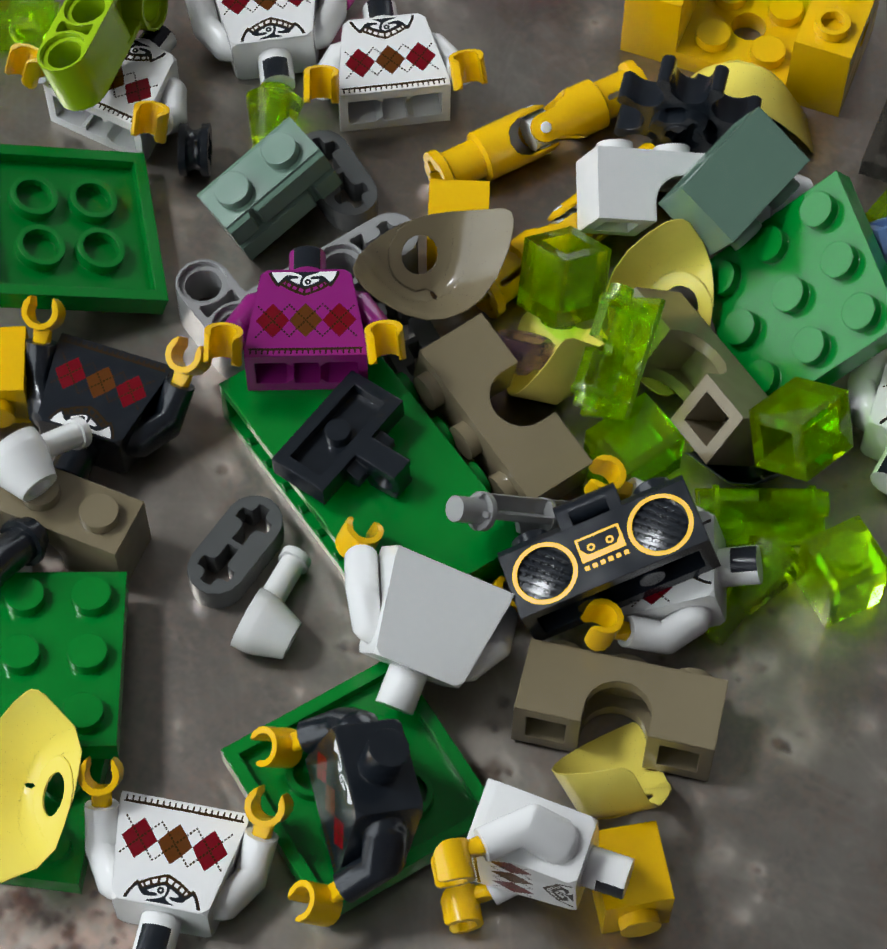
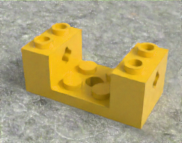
M625 0L620 50L658 62H662V58L665 55H673L677 59L678 68L694 73L705 67L730 60L754 63L771 71L781 79L800 106L839 117L871 37L880 0ZM740 28H751L759 32L761 36L755 40H745L735 35L734 31Z

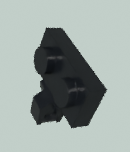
M351 370L271 459L274 473L324 505L347 480L350 484L360 487L367 479L373 487L397 499L412 482L409 468L411 465L410 460L393 450L395 448V440L388 435L405 415L403 400Z

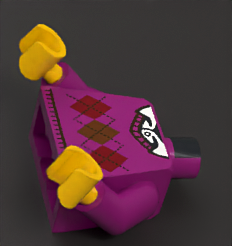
M306 245L294 248L289 254V270H267L262 273L257 292L245 295L225 322L212 323L204 328L203 362L210 363V360L213 358L224 357L231 359L232 366L240 367L242 366V351L244 350L248 391L335 389L351 370L368 379V364H377V357L392 354L399 356V360L407 358L403 325L396 320H389L368 293L355 291L351 272L345 269H326V253L321 248Z

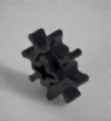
M665 55L662 58L656 82L645 80L632 71L624 73L617 98L621 106L614 133L619 137L633 134L643 135L652 139L651 143L655 146L666 143L686 144L690 147V152L706 153L735 122L758 106L761 108L762 99L756 95L744 98H734L726 95L724 91L729 68L724 65H717L713 74L709 77L698 73L694 78H691L680 72L677 67L676 57Z

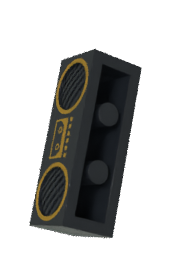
M682 475L671 480L666 477L649 479L636 487L633 496L621 500L614 482L554 507L553 512L559 527L550 531L544 529L526 531L512 541L510 548L497 553L509 589L514 594L513 599L521 620L532 637L542 641L586 623L581 620V616L588 604L594 599H609L622 608L721 566Z

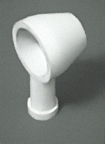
M74 417L67 420L63 426L42 434L35 427L28 426L5 437L0 441V487L24 502L33 500L43 494L57 479L52 458L70 450L84 449L91 444L92 431L89 424L81 417Z
M291 545L285 546L280 552L278 564L264 587L258 590L234 633L230 646L250 655L282 660L286 656L301 628L302 622L286 606L285 601L301 574H305L311 565L309 555L302 549Z

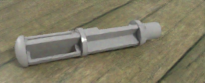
M477 491L470 497L451 496L446 503L445 510L446 516L451 522L468 523L470 528L475 531H487L494 525L496 520L515 521L516 532L522 534L533 529H544L547 531L555 529L558 522L553 508L568 501Z

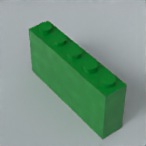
M385 356L377 357V364H368V380L403 400L405 415L388 435L395 440V448L393 450L410 460L411 465L409 468L412 482L397 499L373 487L367 479L360 487L350 484L347 480L324 505L274 473L271 459L334 389L248 391L245 369L219 383L224 418L344 578V557L336 549L335 539L349 516L354 518L353 529L364 538L373 522L380 523L383 526V537L375 548L377 554H379L382 546L400 545L490 584L501 575L505 577L497 553L510 548L512 541L521 534L516 532L515 521L496 520L489 530L475 531L470 528L468 523L451 522L447 518L446 503L451 496L470 497L477 491L492 493L490 483L482 469L475 462L471 461L466 464L455 450V441L446 424L438 416L433 418L428 416L419 404V396L411 380L403 372L395 374L384 360Z

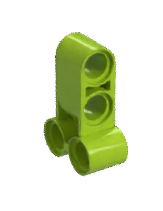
M168 0L64 1L39 47L37 60L57 99L65 109L83 111L95 106L104 98L139 30L155 32L164 24L168 11Z

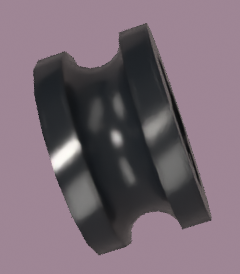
M180 123L177 147L179 175L188 176L190 171L198 170L201 172L202 177H210L213 153L211 124L203 123L201 128L194 130L189 127L188 123Z

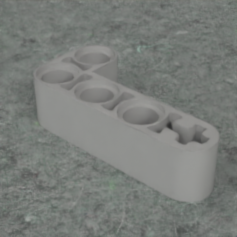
M384 213L325 245L321 249L326 253V269H345L351 272L355 291L368 293L362 288L353 274V266L358 255L372 241L388 230L406 221H410V219L398 213ZM418 235L410 238L402 250L404 266L411 273L415 274L419 273ZM198 259L187 263L180 269L175 284L181 323L198 347L200 345L204 346V328L207 325L225 322L245 295L257 292L258 285L245 292L224 266L210 259ZM370 295L373 298V300L377 303L378 300L375 299L372 295ZM202 298H213L207 301H198ZM244 350L242 351V366L240 367L232 366L231 359L224 357L213 358L211 364L221 375L228 379L245 369Z

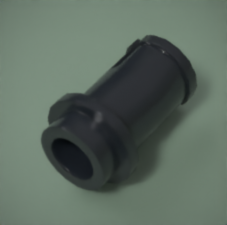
M31 517L11 518L1 527L0 588L5 581L24 566H35L45 557L46 548L49 545L48 534L45 528Z

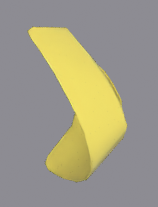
M730 60L705 67L691 76V78H694L699 73L709 77L713 74L717 65L728 67L729 75L724 93L734 98H744L752 95L759 96L762 99L761 109L771 119L798 137L813 153V145L805 112L782 80L771 71L754 63Z
M684 219L666 221L649 231L627 250L614 268L606 288L604 303L606 325L635 287L669 291L676 286H684L694 292L698 302L697 312L710 327L714 307L712 265L704 242L690 222ZM635 376L647 388L658 395L670 396L675 394L671 388L658 380Z
M527 311L521 317L511 349V353L518 361L510 387L506 388L507 393L511 396L554 405L559 404L569 396H573L586 380L591 368L606 345L603 335L599 330L593 328L582 329L569 326L538 311Z
M30 689L23 693L0 717V884L37 869L56 850L74 799L79 776L82 748L76 727L47 695L36 689ZM60 773L64 780L63 799L57 812L52 816H48L44 807L45 792L52 776ZM26 783H34L35 786L32 787V788H29V787H26L25 784H26Z
M636 722L621 726L580 746L562 757L551 769L576 810L592 817H597V820L618 818L659 807L672 792L671 785L663 772L642 767L646 739L642 729Z

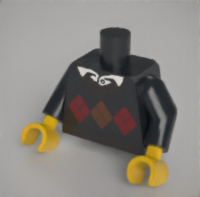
M30 295L23 301L21 316L24 322L30 328H33V338L27 339L25 344L27 410L30 421L39 428L40 434L63 426L69 419L81 417L89 424L92 431L91 444L84 449L70 450L56 456L53 461L55 468L86 480L93 466L119 474L125 473L131 469L138 458L147 457L179 435L195 391V386L191 384L193 376L206 372L212 363V359L210 363L203 362L204 346L200 345L197 348L193 362L186 366L183 361V354L188 347V338L182 336L175 337L167 345L165 351L167 364L62 333L58 342L52 340V331L58 329L64 323L66 317V310L59 299L53 298L50 319L45 323H40L36 318L35 312L38 306L37 296Z
M345 706L299 721L297 730L287 727L261 726L251 734V740L272 742V750L269 757L265 760L257 761L256 766L293 768L302 758L303 750L308 754L305 761L334 872V881L327 885L309 880H299L290 888L288 899L309 903L305 912L295 918L296 922L321 927H329L337 922L342 912L343 900L353 903L401 873L406 864V859L423 813V799L410 756L409 743L400 721L397 719L378 720V717L372 712Z

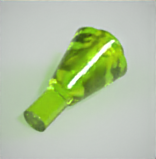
M265 82L258 88L247 92L245 98L252 147L288 117L295 123L297 122L304 103L301 97L293 93L292 88L279 82Z
M768 534L765 539L755 535L749 537L746 546L758 545L761 551L763 564L762 584L728 587L726 621L721 625L708 628L704 634L710 640L723 646L746 615L753 614L802 577V572L796 564L799 555L783 539L773 534Z

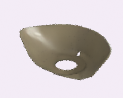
M506 208L452 211L430 214L406 221L372 241L358 255L353 266V274L365 291L382 304L403 315L426 321L443 320L468 311L483 299L497 279L508 254L514 231L512 211ZM417 235H425L432 239L437 247L438 254L432 269L422 274L411 273L402 262L403 246L410 238ZM431 291L437 296L436 300L430 295Z

